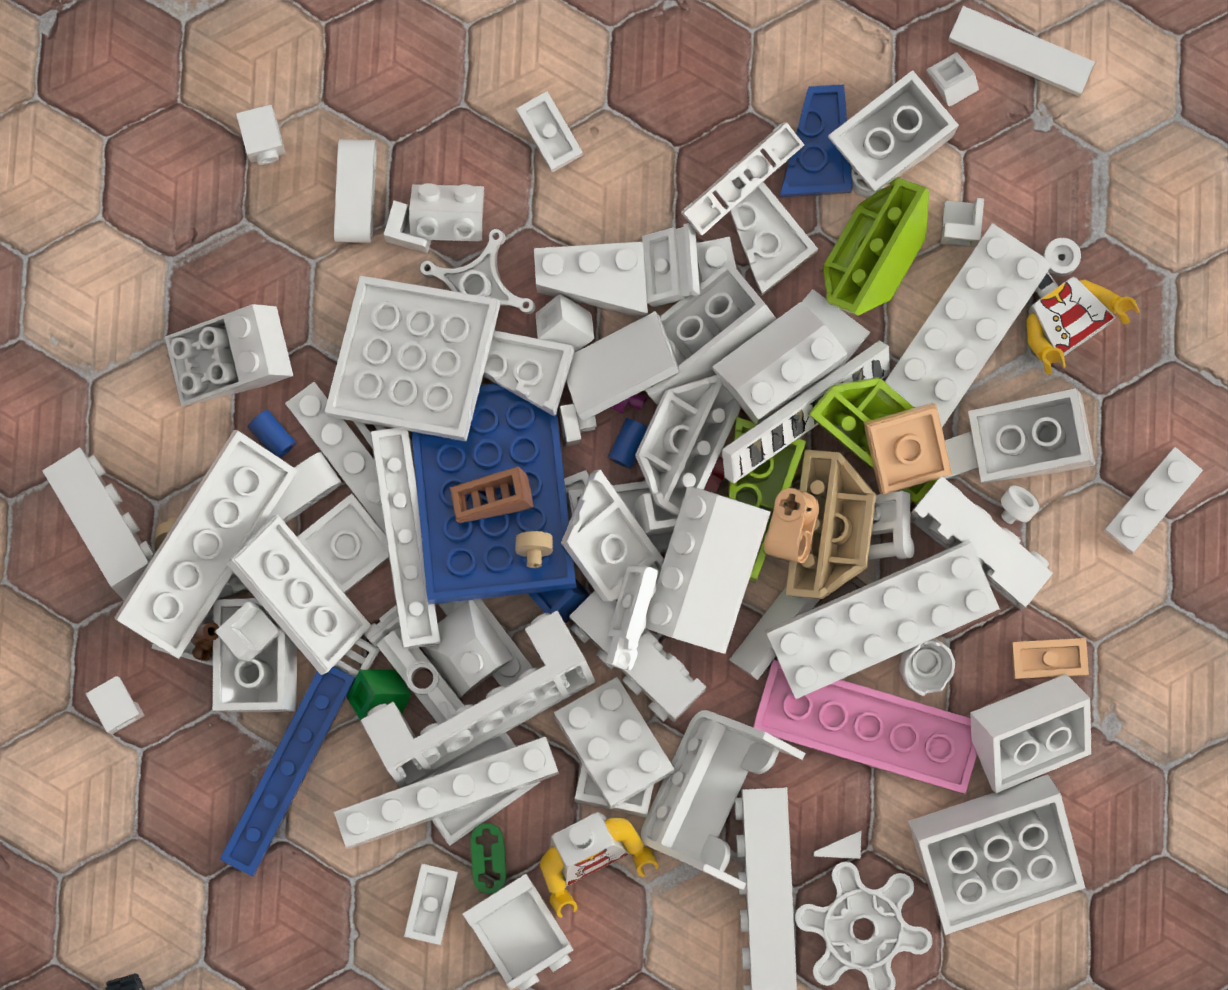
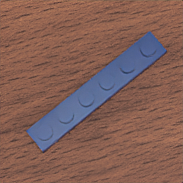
M332 667L327 673L322 675L318 671L316 672L219 860L252 877L255 876L355 681V677L335 667Z

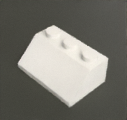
M800 302L715 364L712 369L756 426L843 363L848 353L826 324Z
M256 598L216 599L213 604V622L218 624L219 627L249 601L259 604L281 632L250 662L238 659L220 637L213 640V711L296 712L297 646Z
M1067 674L970 712L972 743L990 786L995 793L1091 755L1090 697Z

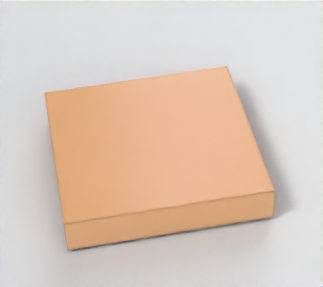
M929 403L864 422L878 489L882 495L936 480L941 476L952 475L938 408L935 403Z

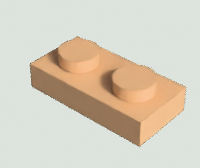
M1086 638L1011 643L1013 680L1054 678L1067 674L1069 677L1089 675Z

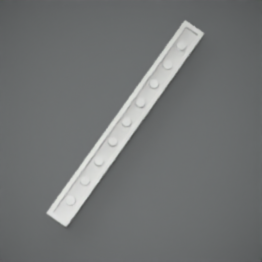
M313 382L285 404L385 534L375 461L343 419L329 417L325 414L328 399L317 384ZM475 599L473 601L514 657L513 660L493 674V677L500 686L508 687L519 681L520 675L533 667L483 601ZM466 601L440 603L438 605L448 616Z

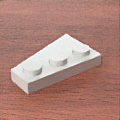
M764 182L729 211L761 296L818 252L816 245Z
M494 330L483 376L555 416L574 355V349L572 345Z

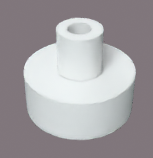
M1057 238L1048 244L1043 257L1053 263L1049 269L1051 274L1066 276L1071 274L1079 265L1081 251L1078 245L1071 239Z
M1010 486L1001 497V504L1005 509L1001 516L1009 524H1013L1016 519L1028 522L1039 510V504L1035 497L1020 486Z

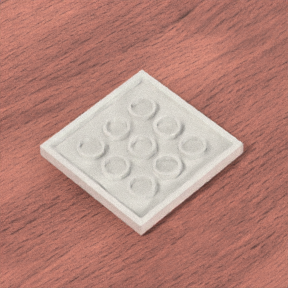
M360 276L330 388L325 414L334 418L467 441L501 305L500 301L496 298Z

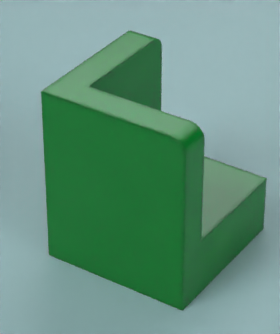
M360 669L347 695V699L361 721L368 716V712L374 707L381 704L389 705L392 702L395 703L401 714H403L412 693L396 670Z

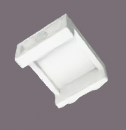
M527 874L463 913L468 924L475 931L505 980L509 990L518 987L519 990H526L540 981L536 974L549 966L551 971L554 972L571 961L568 954L574 950Z

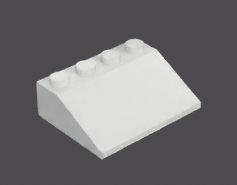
M1049 775L1018 784L999 793L994 792L908 821L915 848L945 935L1085 888L1062 797Z

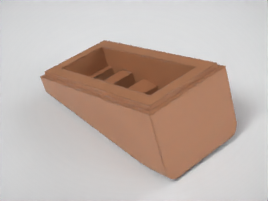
M518 466L450 487L455 518L458 523L519 512L534 507L528 476ZM512 485H514L516 495L512 496L511 491ZM497 488H501L503 498L501 500L497 499ZM486 491L488 504L483 505L480 492ZM465 494L472 495L474 508L468 510Z

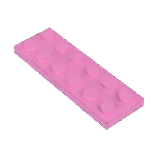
M774 659L771 663L753 724V728L764 731L778 739L961 794H966L977 756L971 738V719L844 680H838L795 699L779 661Z

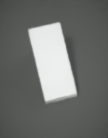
M861 831L813 851L812 856L860 859Z

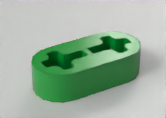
M484 823L477 826L471 834L472 875L474 885L479 891L493 894L504 887L507 879L505 841L503 832L499 827L494 824ZM490 829L491 835L498 837V843L491 845L492 856L485 857L484 845L477 844V837L483 836V830ZM492 860L493 872L500 873L501 876L500 880L494 881L493 888H487V883L484 881L480 882L479 879L480 874L486 873V861Z

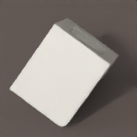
M976 198L974 203L945 202L940 244L976 248L981 240L984 198Z
M393 201L383 234L385 241L428 254L431 240L410 235L408 204Z
M562 294L557 295L535 313L538 339L572 345L574 353L581 350L594 339L592 314Z
M650 493L642 494L633 502L637 522L647 536L673 533L677 521L676 516L656 505Z
M248 601L215 632L238 659L250 662L281 631L259 604Z
M114 677L86 693L108 733L114 734L145 716L139 704L132 700L120 677Z

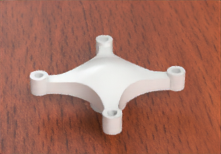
M494 229L489 233V242L485 250L476 260L468 265L447 269L438 267L431 261H424L420 266V270L424 275L441 279L452 291L496 298L500 301V306L516 307L525 314H531L535 310V303L532 300L520 298L512 294L500 278L497 267V254L500 245L505 242L506 237L499 229ZM529 303V308L525 309V305Z

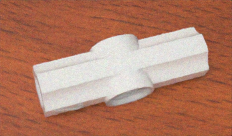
M400 627L390 632L377 644L380 651L437 723L442 724L451 719L455 711L465 706L419 647L403 649ZM421 669L430 670L433 674L432 684L425 689L417 688L413 683L415 673Z

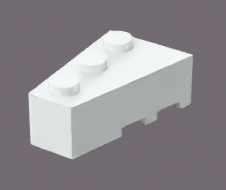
M643 242L534 248L537 293L553 297L562 294L575 303L600 307L606 311L634 316L637 319L648 315Z

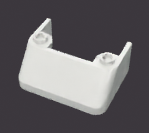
M708 710L698 712L690 721L671 762L675 769L674 773L664 778L647 818L643 823L641 840L646 846L744 890L745 882L724 873L730 861L731 850L727 842L718 838L735 802V798H737L748 771L755 774L765 773L774 765L779 751L803 760L806 753L759 729Z

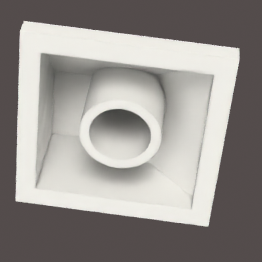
M473 600L466 601L438 623L440 644L421 647L459 699L514 659Z

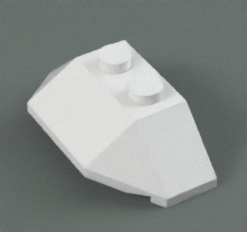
M717 375L665 390L635 454L656 505L676 517L679 515L688 485L704 490L741 409L739 403Z

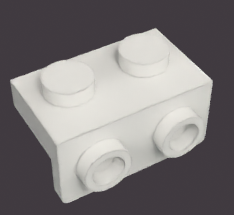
M431 183L423 185L412 184L409 207L410 235L426 240L481 241L483 236L484 186H471L468 184L459 186L435 185Z

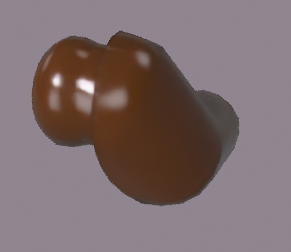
M209 622L200 624L197 628V631L190 640L195 645L192 650V655L195 659L209 661L212 658L213 640L219 637L215 632L219 628L218 624Z

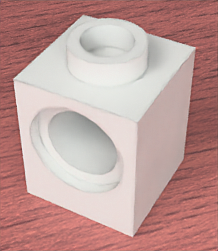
M271 104L236 113L246 153L251 163L257 162L259 165L270 164L277 161L279 155L286 154L277 118Z

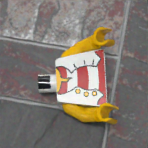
M1047 272L1035 290L1041 299L1028 310L1029 316L1026 319L1027 343L1039 360L1043 362L1045 373L1051 375V363H1060L1062 368H1065L1064 356L1110 325L1115 319L1113 314L1117 313L1120 322L1126 325L1130 323V320L1125 312L1134 310L1139 314L1140 310L1132 297H1121L1105 287L1085 279L1078 280L1075 277L1058 286L1050 273Z
M598 812L551 836V846L542 857L540 867L548 890L552 893L549 902L558 917L563 918L560 911L566 904H569L574 912L577 911V904L569 891L565 889L566 886L629 854H633L632 859L640 876H646L642 866L647 863L653 864L658 869L659 866L653 850L649 847H644V842L627 819L622 817L607 818Z

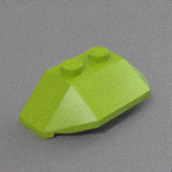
M897 177L890 182V186L877 191L858 204L823 265L827 291L826 299L830 305L859 316L892 299L926 239L929 190L926 187Z
M875 377L832 385L809 412V415L874 471L864 422L915 407L881 378ZM938 479L898 491L910 493V500L918 505Z

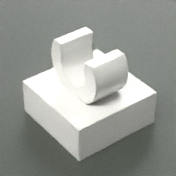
M574 404L560 406L558 415L564 446L579 445L581 442L580 433L593 431L597 427L595 415L582 421L576 414Z

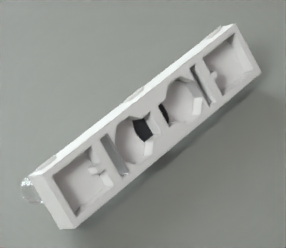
M783 122L738 163H735L696 200L685 207L681 213L699 235H703L783 163L804 146V143L788 123ZM761 150L766 154V156L770 159L773 165L769 163V161L761 153ZM713 192L719 197V199L723 202L725 207H723L720 204V202L712 194Z

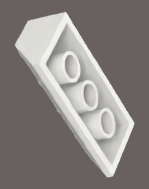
M730 261L699 285L700 295L686 296V299L680 300L660 316L680 372L645 389L657 405L665 390L717 375L712 369L715 364L776 320V317Z
M688 485L657 580L656 592L651 599L647 611L645 628L725 654L771 512Z

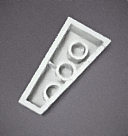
M79 447L42 471L109 585L125 601L155 553L147 541L142 543L138 537L137 532L140 531V528L129 512L124 514L119 504L123 500L113 484H105L101 476L106 472L95 455L88 457Z
M943 476L938 479L910 514V521L945 550L970 540L989 585L1020 610L1030 603L1053 574L1047 568L1050 564L1045 558L1035 551L1031 553L1019 544L1021 540L1014 533L1006 528L1002 529L984 509L972 503Z
M594 591L569 616L570 621L573 623L569 629L584 644L590 639L600 649L595 655L611 670L613 666L605 663L612 637L607 635L617 601L603 602L596 591ZM644 629L637 642L636 651L638 655L632 669H620L626 675L622 682L635 695L642 691L652 701L648 705L649 709L660 720L664 722L669 718L674 723L705 691L706 686L698 678L693 680L685 666L674 655L667 654L662 649L663 646L648 630Z

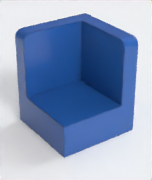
M576 578V588L528 593L544 613L552 614L558 611L565 623L570 621L569 616L590 596Z

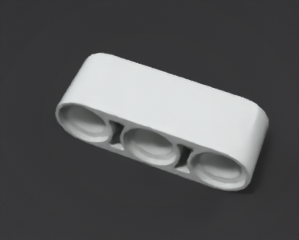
M339 139L334 216L335 242L372 243L377 157L376 140Z
M322 452L314 454L294 467L298 470L266 522L278 514L287 523L341 485V480Z

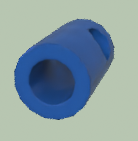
M268 409L257 415L247 426L264 447L279 458L286 455L297 443Z
M626 418L607 458L625 468L632 469L637 459L635 454L648 427L635 420Z

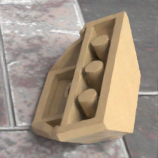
M805 450L799 491L809 493L817 499L819 513L812 535V546L808 558L804 563L794 561L789 563L785 595L823 599L867 569L877 495L842 453Z

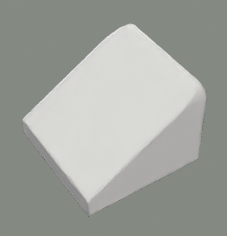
M958 52L926 69L929 77L948 106H952L978 91L979 87L974 71Z

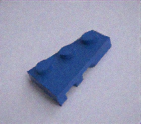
M844 84L808 87L796 132L804 146L789 159L779 198L847 194L852 192L850 163L828 138L832 132L847 121Z

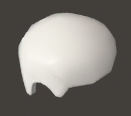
M933 638L902 652L899 670L904 683L917 694L925 696L927 693L941 692L945 688L947 682L953 677L956 662L951 649L938 639Z

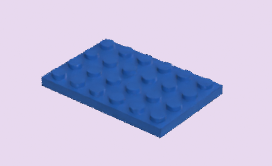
M496 383L480 385L467 441L412 432L426 592L429 605L576 588L573 559L561 544L569 525L557 412L553 416ZM517 466L527 474L534 507L519 512L464 523L456 522L450 487ZM514 485L511 486L512 496L516 495ZM497 488V499L501 500L503 499L501 488ZM486 491L480 492L483 505L488 504ZM465 494L468 510L474 508L472 495ZM529 531L549 533L553 536V553L542 557L541 567L529 568L527 567V557L520 556L515 552L516 535Z

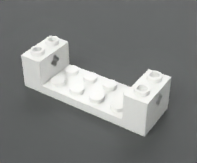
M558 611L552 614L544 613L539 615L531 622L529 627L525 628L544 667L525 671L520 675L519 681L508 687L500 686L493 689L486 695L485 700L474 706L469 704L459 708L454 712L451 719L442 724L433 723L425 727L417 738L394 702L389 705H378L368 712V716L362 719L361 722L387 771L400 788L420 781L596 682L584 656Z

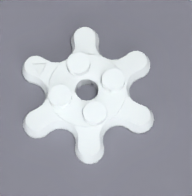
M841 862L832 871V881L837 890L834 902L826 907L805 904L800 906L795 914V922L801 930L820 934L826 943L825 954L813 967L814 978L822 985H832L838 981L845 971L857 969L866 976L870 990H894L896 981L891 971L893 957L903 951L924 954L932 946V936L927 929L911 926L902 918V905L914 892L913 880L906 874L897 873L892 875L882 888L869 889L862 884L859 871L855 865L849 862ZM860 918L870 920L874 927L872 936L866 940L856 938L853 933L854 922Z

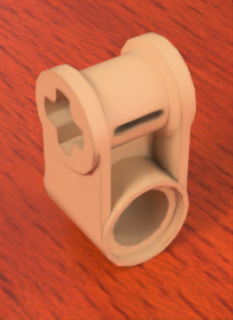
M787 488L777 495L770 526L764 540V551L767 555L798 563L806 561L811 550L812 535L819 513V504L813 495L801 492L795 488ZM795 503L800 504L799 510H794Z

